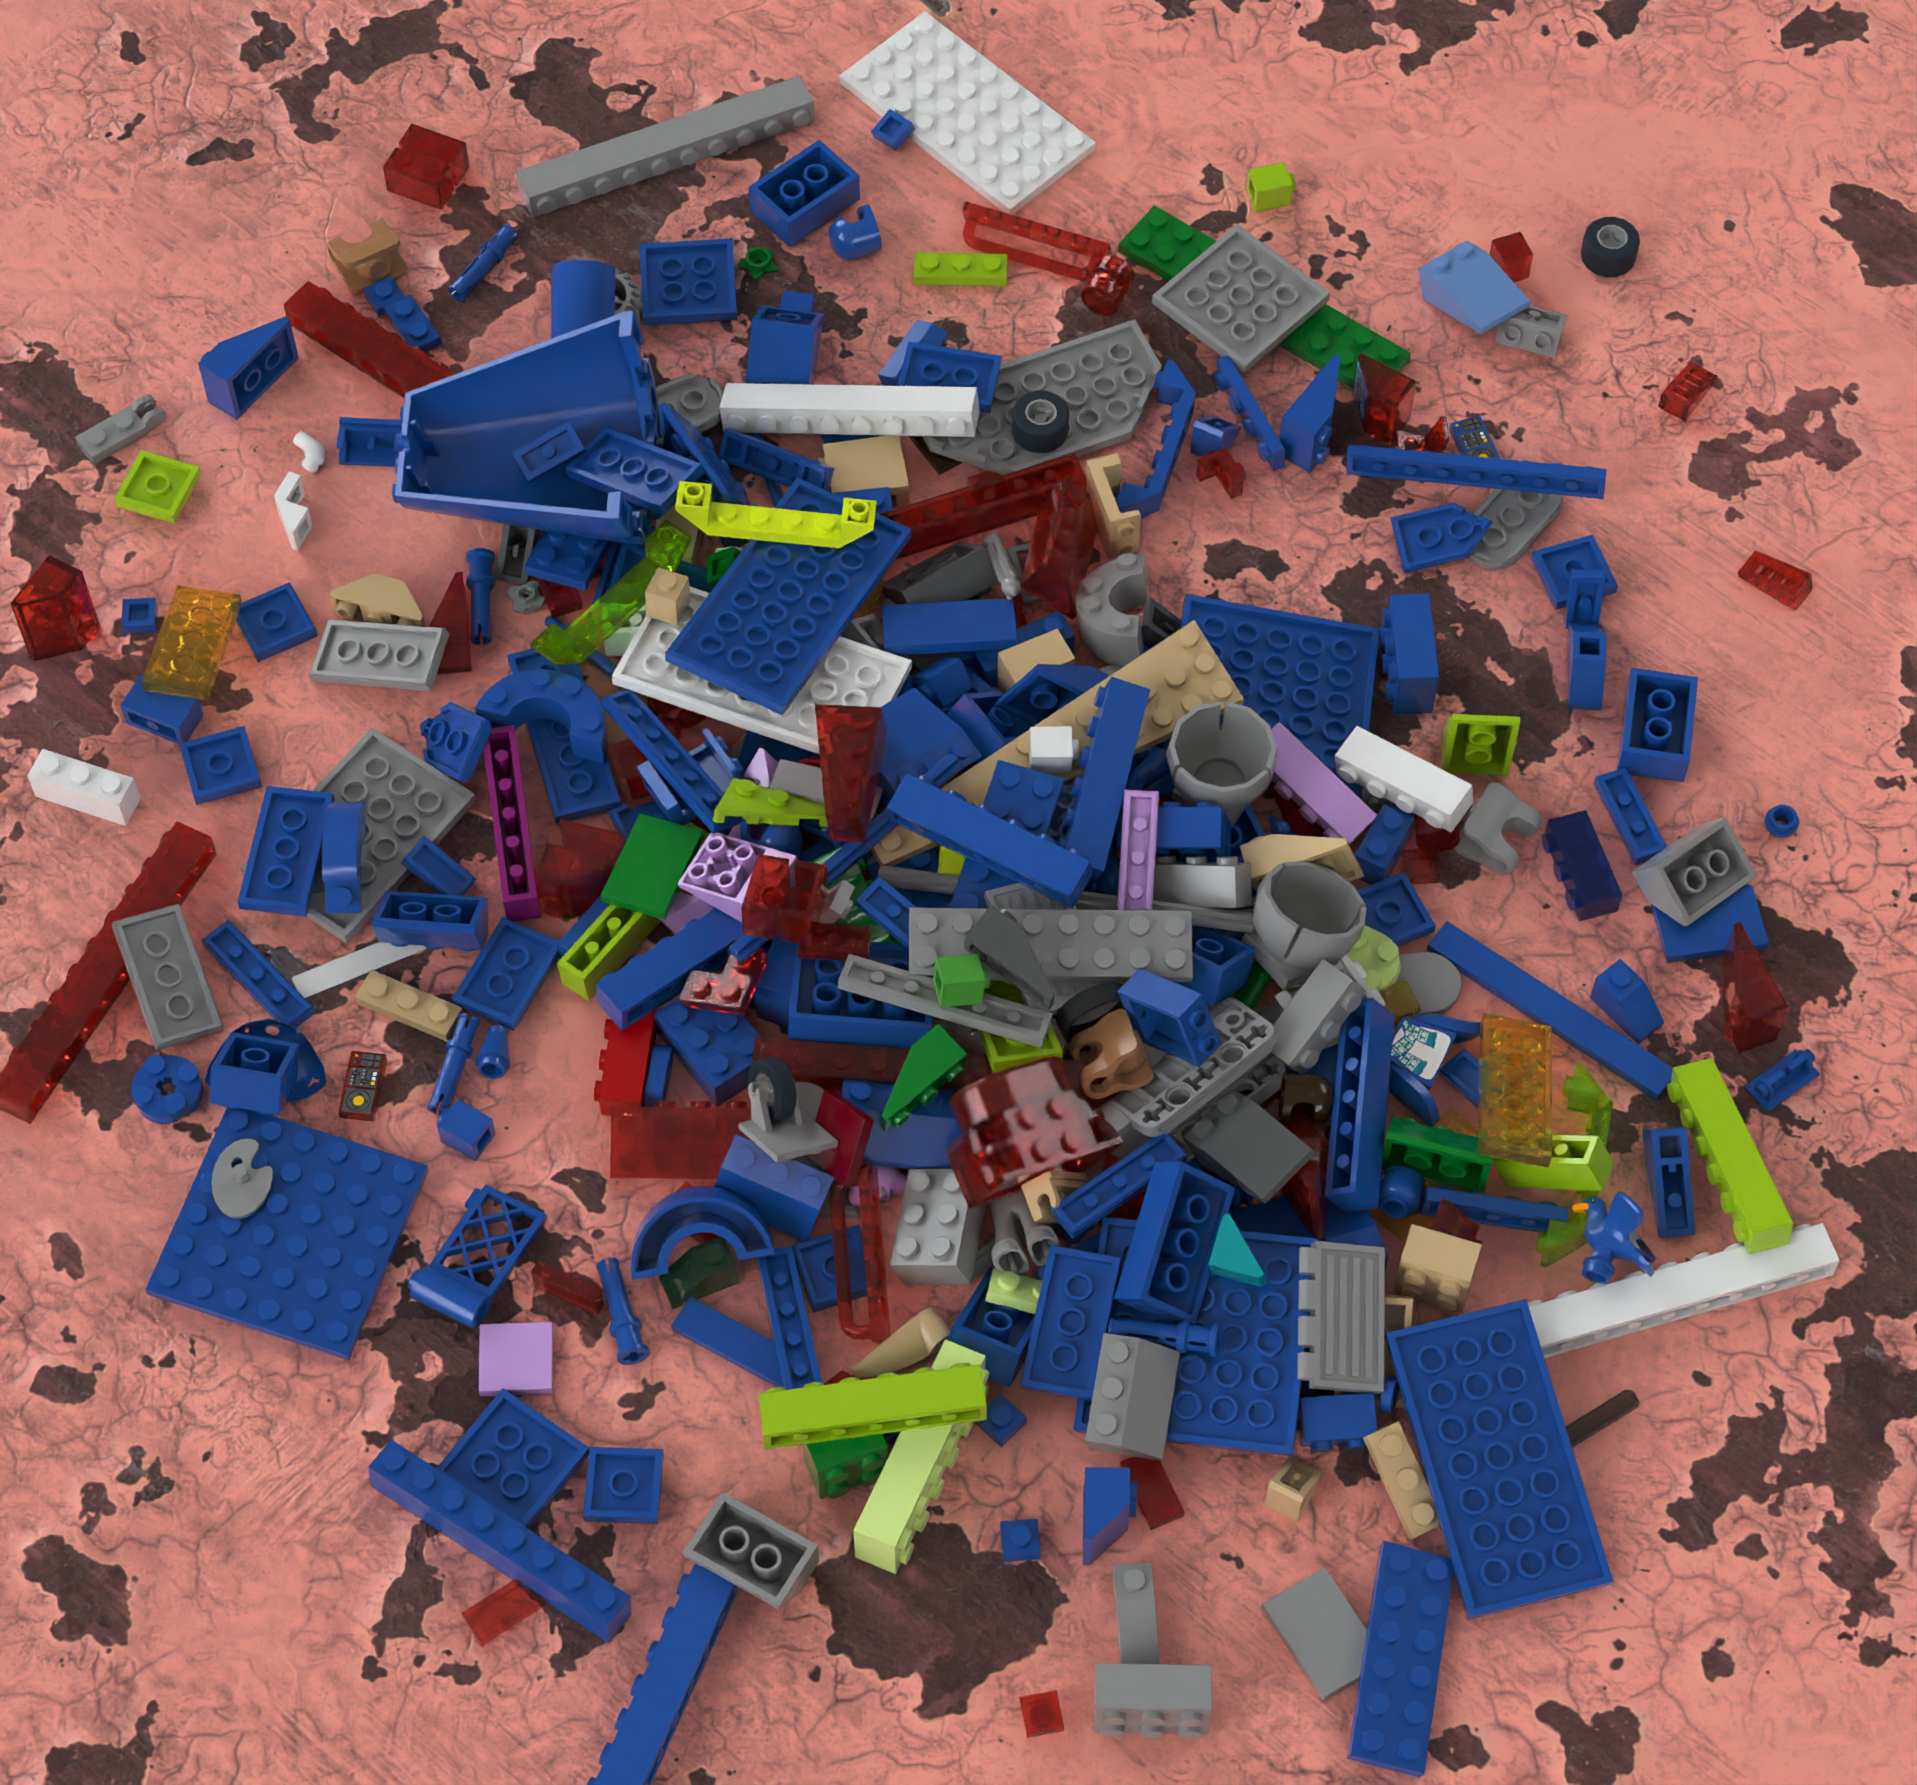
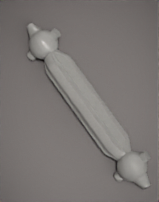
M992 530L991 534L985 537L983 544L997 579L1002 583L1001 588L1003 593L1007 595L1006 599L1012 600L1013 596L1020 592L1021 583L1018 580L1007 550L1003 546L1002 538L998 535L997 530Z

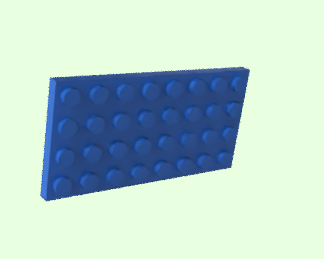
M797 478L775 508L842 515L844 498ZM876 513L874 530L841 548L751 539L665 652V661L783 716L911 539L912 529Z
M1527 1300L1386 1332L1384 1337L1468 1620L1611 1585L1613 1578Z

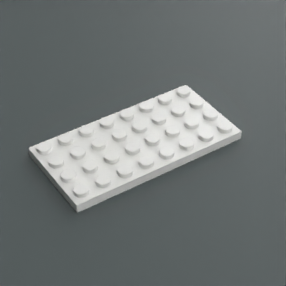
M925 11L839 75V84L881 117L891 109L912 122L915 130L909 135L908 138L1009 217L1096 149L1095 141Z
M690 587V603L678 626L647 617L646 615L612 675L613 685L855 766L834 737L835 733L897 698L912 668V660L839 637L782 716L665 661V652L710 594Z

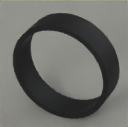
M1107 982L1092 986L1073 996L1059 1009L1056 1015V1023L1067 1043L1070 1044L1074 1035L1094 1026L1108 1013L1124 1009L1117 993L1123 984ZM1118 1002L1111 1010L1099 1018L1084 1024L1073 1025L1081 1016L1092 1009L1107 1003Z

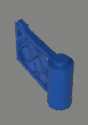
M486 1184L482 1190L475 1188L465 1202V1208L468 1209L430 1265L425 1266L421 1270H415L408 1282V1289L411 1290L410 1297L472 1329H476L481 1324L489 1310L492 1299L547 1220V1214ZM489 1198L501 1204L503 1212L483 1217L481 1208ZM526 1216L534 1220L529 1228L514 1232L511 1219ZM506 1220L509 1233L489 1238L486 1225ZM481 1226L485 1239L465 1244L462 1236L467 1229ZM512 1241L514 1247L512 1254L495 1259L492 1246ZM487 1247L491 1260L470 1265L467 1252ZM461 1253L466 1266L456 1269H450L442 1265L447 1257ZM489 1269L494 1270L495 1278L489 1287L475 1281L473 1273Z

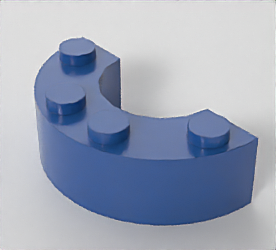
M541 668L514 673L491 686L483 694L475 707L476 714L488 719L492 728L515 725L516 730L528 721L537 719L555 720L565 725L570 731L569 736L573 756L600 764L605 763L608 753V736L601 702L587 684L568 673Z
M711 1186L682 1189L663 1198L643 1218L633 1243L631 1274L632 1280L668 1274L669 1257L674 1246L684 1237L695 1233H713L724 1238L735 1249L739 1261L775 1254L773 1236L769 1225L759 1210L740 1195L726 1189Z

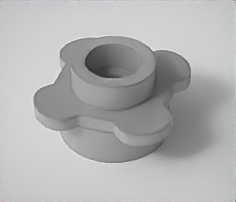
M529 581L527 584L519 587L512 586L509 588L508 596L514 601L513 610L516 613L532 614L544 605L545 600L538 592L539 584L537 582Z

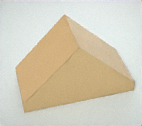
M1289 1457L1270 1480L1264 1506L1298 1522L1323 1473Z

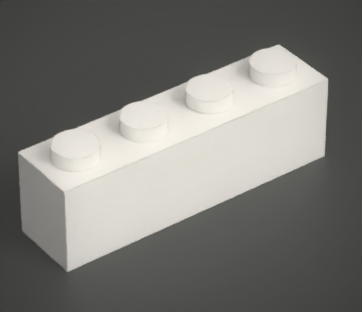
M1358 726L1355 727L1335 754L1336 773L1348 783L1355 782L1365 787L1377 798L1384 797L1390 800L1406 813H1415L1435 828H1443L1452 833L1473 804V788L1470 783Z

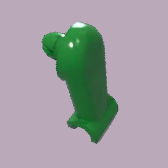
M1257 961L1252 965V975L1249 977L1248 984L1234 996V999H1237L1253 1011L1257 1008V1000L1268 982H1276Z

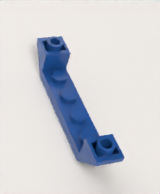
M1170 359L1167 360L1164 371L1158 370L1154 383V389H1158V403L1172 406L1170 412L1171 426L1165 425L1161 437V444H1164L1162 451L1156 450L1153 458L1152 469H1155L1153 476L1147 475L1144 488L1123 483L1119 495L1113 494L1121 513L1139 510L1141 518L1160 510L1194 413L1196 392L1174 360Z

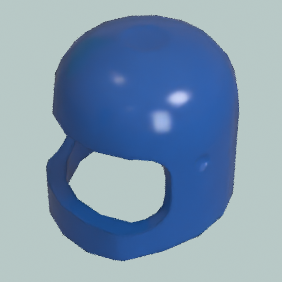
M869 204L857 209L858 222L848 223L844 218L840 217L829 228L831 246L835 253L843 260H855L882 249L877 222Z
M743 818L740 828L741 840L796 855L797 857L801 853L803 836L798 826L769 825L763 833L761 840L757 841L750 837L749 830L752 824H747Z

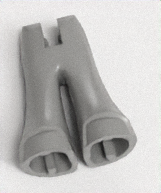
M1022 1177L1010 1181L1012 1188L1011 1196L1006 1197L1001 1185L989 1189V1204L995 1226V1244L991 1252L993 1264L1000 1272L1011 1271L1017 1275L1029 1270V1262L1020 1240L1017 1222L1022 1224L1030 1257L1036 1265L1043 1266L1046 1264L1050 1245L1060 1247L1059 1239L1052 1228L1044 1222H1034L1021 1185L1026 1183Z

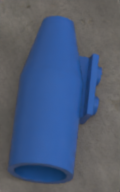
M570 260L552 265L550 339L615 315L614 266L591 260Z

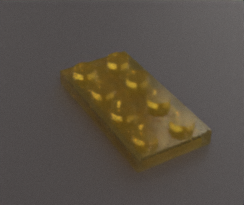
M177 585L142 680L143 691L209 700L242 605L241 595Z

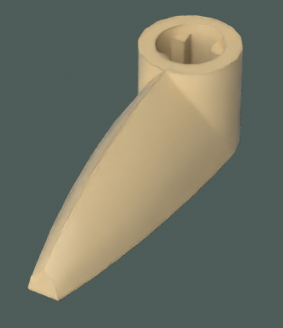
M932 1307L924 1309L856 1364L851 1371L855 1377L860 1378L878 1376L883 1373L895 1372L906 1368L929 1355L934 1356L938 1354L944 1340H949L951 1330Z

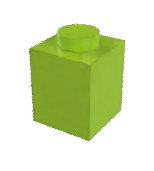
M1284 162L1249 169L1247 191L1255 212L1291 205L1292 192L1296 191V182L1294 175L1288 173Z

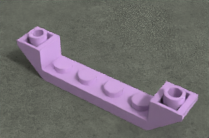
M759 748L743 777L757 785L769 788L778 762L766 750ZM741 823L735 825L728 836L740 839ZM752 824L749 830L750 837L760 841L770 824ZM679 891L666 920L660 918L658 920L676 934L689 921L700 919L708 914L713 906L694 895Z

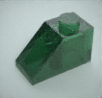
M717 1237L690 1248L668 1268V1274L659 1276L672 1310L685 1305L690 1297L698 1300L739 1283L737 1264L726 1240L722 1237Z

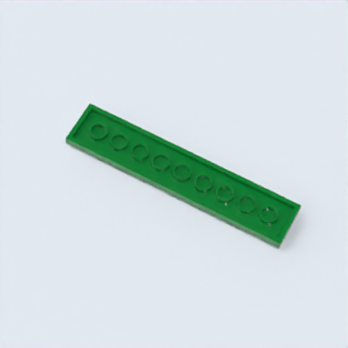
M1154 205L1118 244V252L1165 280L1170 281L1213 245L1216 240ZM1327 304L1278 344L1320 370L1324 368L1335 354L1339 355L1341 358L1338 380L1353 389L1357 363L1359 361L1368 389V398L1373 401L1377 399L1409 362L1411 354Z

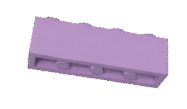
M1278 722L1271 729L1278 753V759L1272 776V781L1276 784L1274 786L1275 790L1284 799L1289 800L1291 798L1299 805L1300 814L1312 824L1316 822L1325 830L1323 832L1324 837L1346 838L1350 845L1374 821L1377 814L1286 727Z

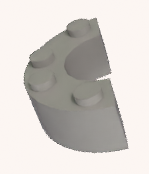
M1124 553L1117 559L1103 564L1082 581L1076 593V610L1080 635L1084 646L1098 659L1113 665L1124 667L1143 654L1144 644L1139 615H1127L1123 612L1135 606L1145 605L1146 599H1148L1149 580L1145 553Z

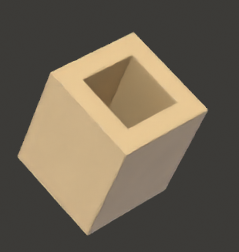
M658 567L645 590L647 617L678 626L690 603L689 577Z

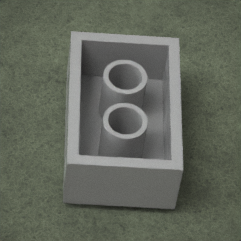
M975 1169L908 1170L889 1265L905 1285H971L989 1187Z
M1096 1663L1094 1680V1732H1102L1103 1736L1111 1738L1122 1737L1125 1733H1140V1736L1144 1738H1159L1163 1734H1178L1180 1738L1196 1739L1201 1737V1734H1208L1212 1711L1211 1665Z

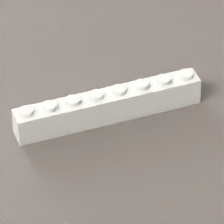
M726 383L719 407L723 431L725 429H733L741 433L974 437L980 414L977 387Z

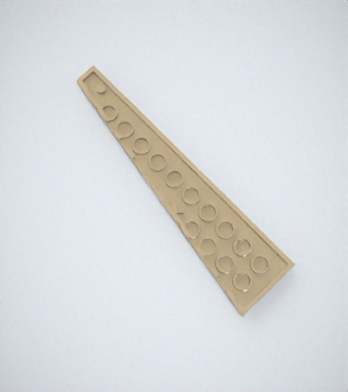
M1193 620L1034 727L1071 726L1072 739H1078L1080 757L1083 747H1088L1090 737L1086 736V730L1091 717H1096L1098 707L1093 704L1098 688L1100 686L1105 687L1110 678L1115 677L1150 689L1134 755L1170 739L1176 722L1194 707L1221 701L1220 715L1224 714L1225 701L1243 705L1244 698L1196 621ZM1030 729L940 789L948 792V790L956 791L966 798V802L976 807L980 804L983 805L998 760L1030 769ZM1078 758V760H1072L1071 773L1047 774L1064 778V785H1071L1076 776H1081L1083 767L1078 766ZM898 825L878 842L871 851L880 866L892 867L939 844Z

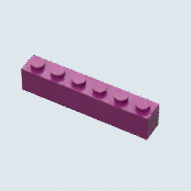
M515 725L495 727L491 729L484 746V756L505 914L507 919L514 922L541 918Z

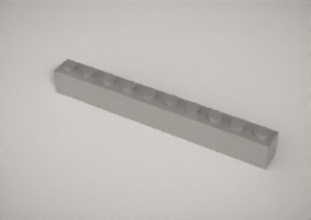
M797 76L516 171L519 192L532 217L547 214L553 210L579 203L582 200L606 194L609 191L626 185H632L638 181L662 175L673 169L691 165L697 161L717 156L723 152L747 146L753 142L815 122L814 101L801 77Z

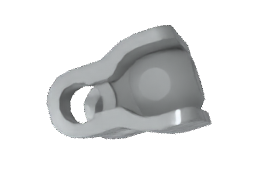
M1493 782L1487 786L1481 798L1474 803L1468 812L1452 846L1463 857L1479 862L1496 873L1507 875L1512 873L1519 862V856L1516 850L1504 840L1502 831H1512L1521 836H1532L1541 825L1542 818L1537 810L1518 799L1509 789Z

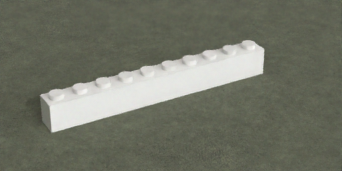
M1823 1223L1814 1226L1802 1224L1792 1229L1790 1244L1749 1254L1743 1243H1735L1719 1253L1711 1255L1709 1252H1704L1684 1263L1668 1262L1654 1271L1651 1277L1642 1271H1637L1627 1275L1621 1281L1606 1284L1596 1283L1589 1290L1578 1293L1571 1290L1560 1294L1554 1300L1547 1302L1535 1300L1527 1304L1544 1358L1833 1276L1840 1260Z

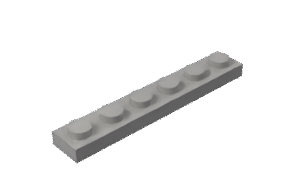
M852 954L848 955L838 979V989L1039 1048L1043 1046L1053 1015L1050 1012L985 993L980 1004L940 1008L933 978L923 975H909V971Z

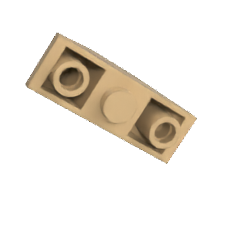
M373 573L333 589L329 594L333 614L338 615L342 619L425 627L423 615L405 581Z

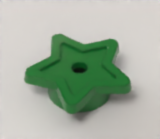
M749 247L746 259L738 263V268L750 271L754 280H758L764 273L777 272V266L772 262L774 250H767L763 247Z

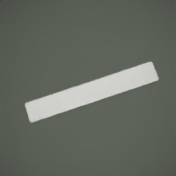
M378 942L292 977V981L296 990L304 998H307L366 974L370 970H376L427 948L423 945L396 947L390 943Z

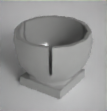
M1221 701L1194 707L1176 722L1166 756L1175 787L1172 791V799L1187 807H1197L1199 802L1216 803L1217 807L1223 808L1232 824V828L1244 809L1267 790L1272 780L1278 753L1270 725L1249 707L1225 701L1223 724L1220 726Z
M1307 861L1283 862L1282 865L1279 864L1270 871L1259 884L1252 919L1255 930L1252 933H1245L1241 942L1257 949L1254 957L1256 961L1283 990L1305 983L1322 959L1335 966L1342 957L1350 952L1361 938L1365 925L1366 904L1354 885L1332 869Z

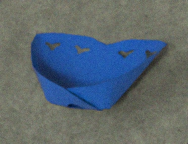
M268 1018L243 1024L233 1031L234 1033L299 1044L298 1077L294 1085L296 1090L291 1091L286 1101H298L308 1098L321 1090L327 1083L324 1066L310 1042L298 1028ZM269 1026L278 1027L280 1032L277 1035H271L265 1031V1028ZM224 1043L221 1045V1047L219 1048L218 1052L216 1053L215 1057L213 1058L212 1062L208 1067L207 1075L205 1078V1082L208 1086H210L211 1082V1066L214 1063L216 1057L218 1056L220 1050L222 1049ZM312 1077L314 1079H319V1082H314L310 1087H308Z

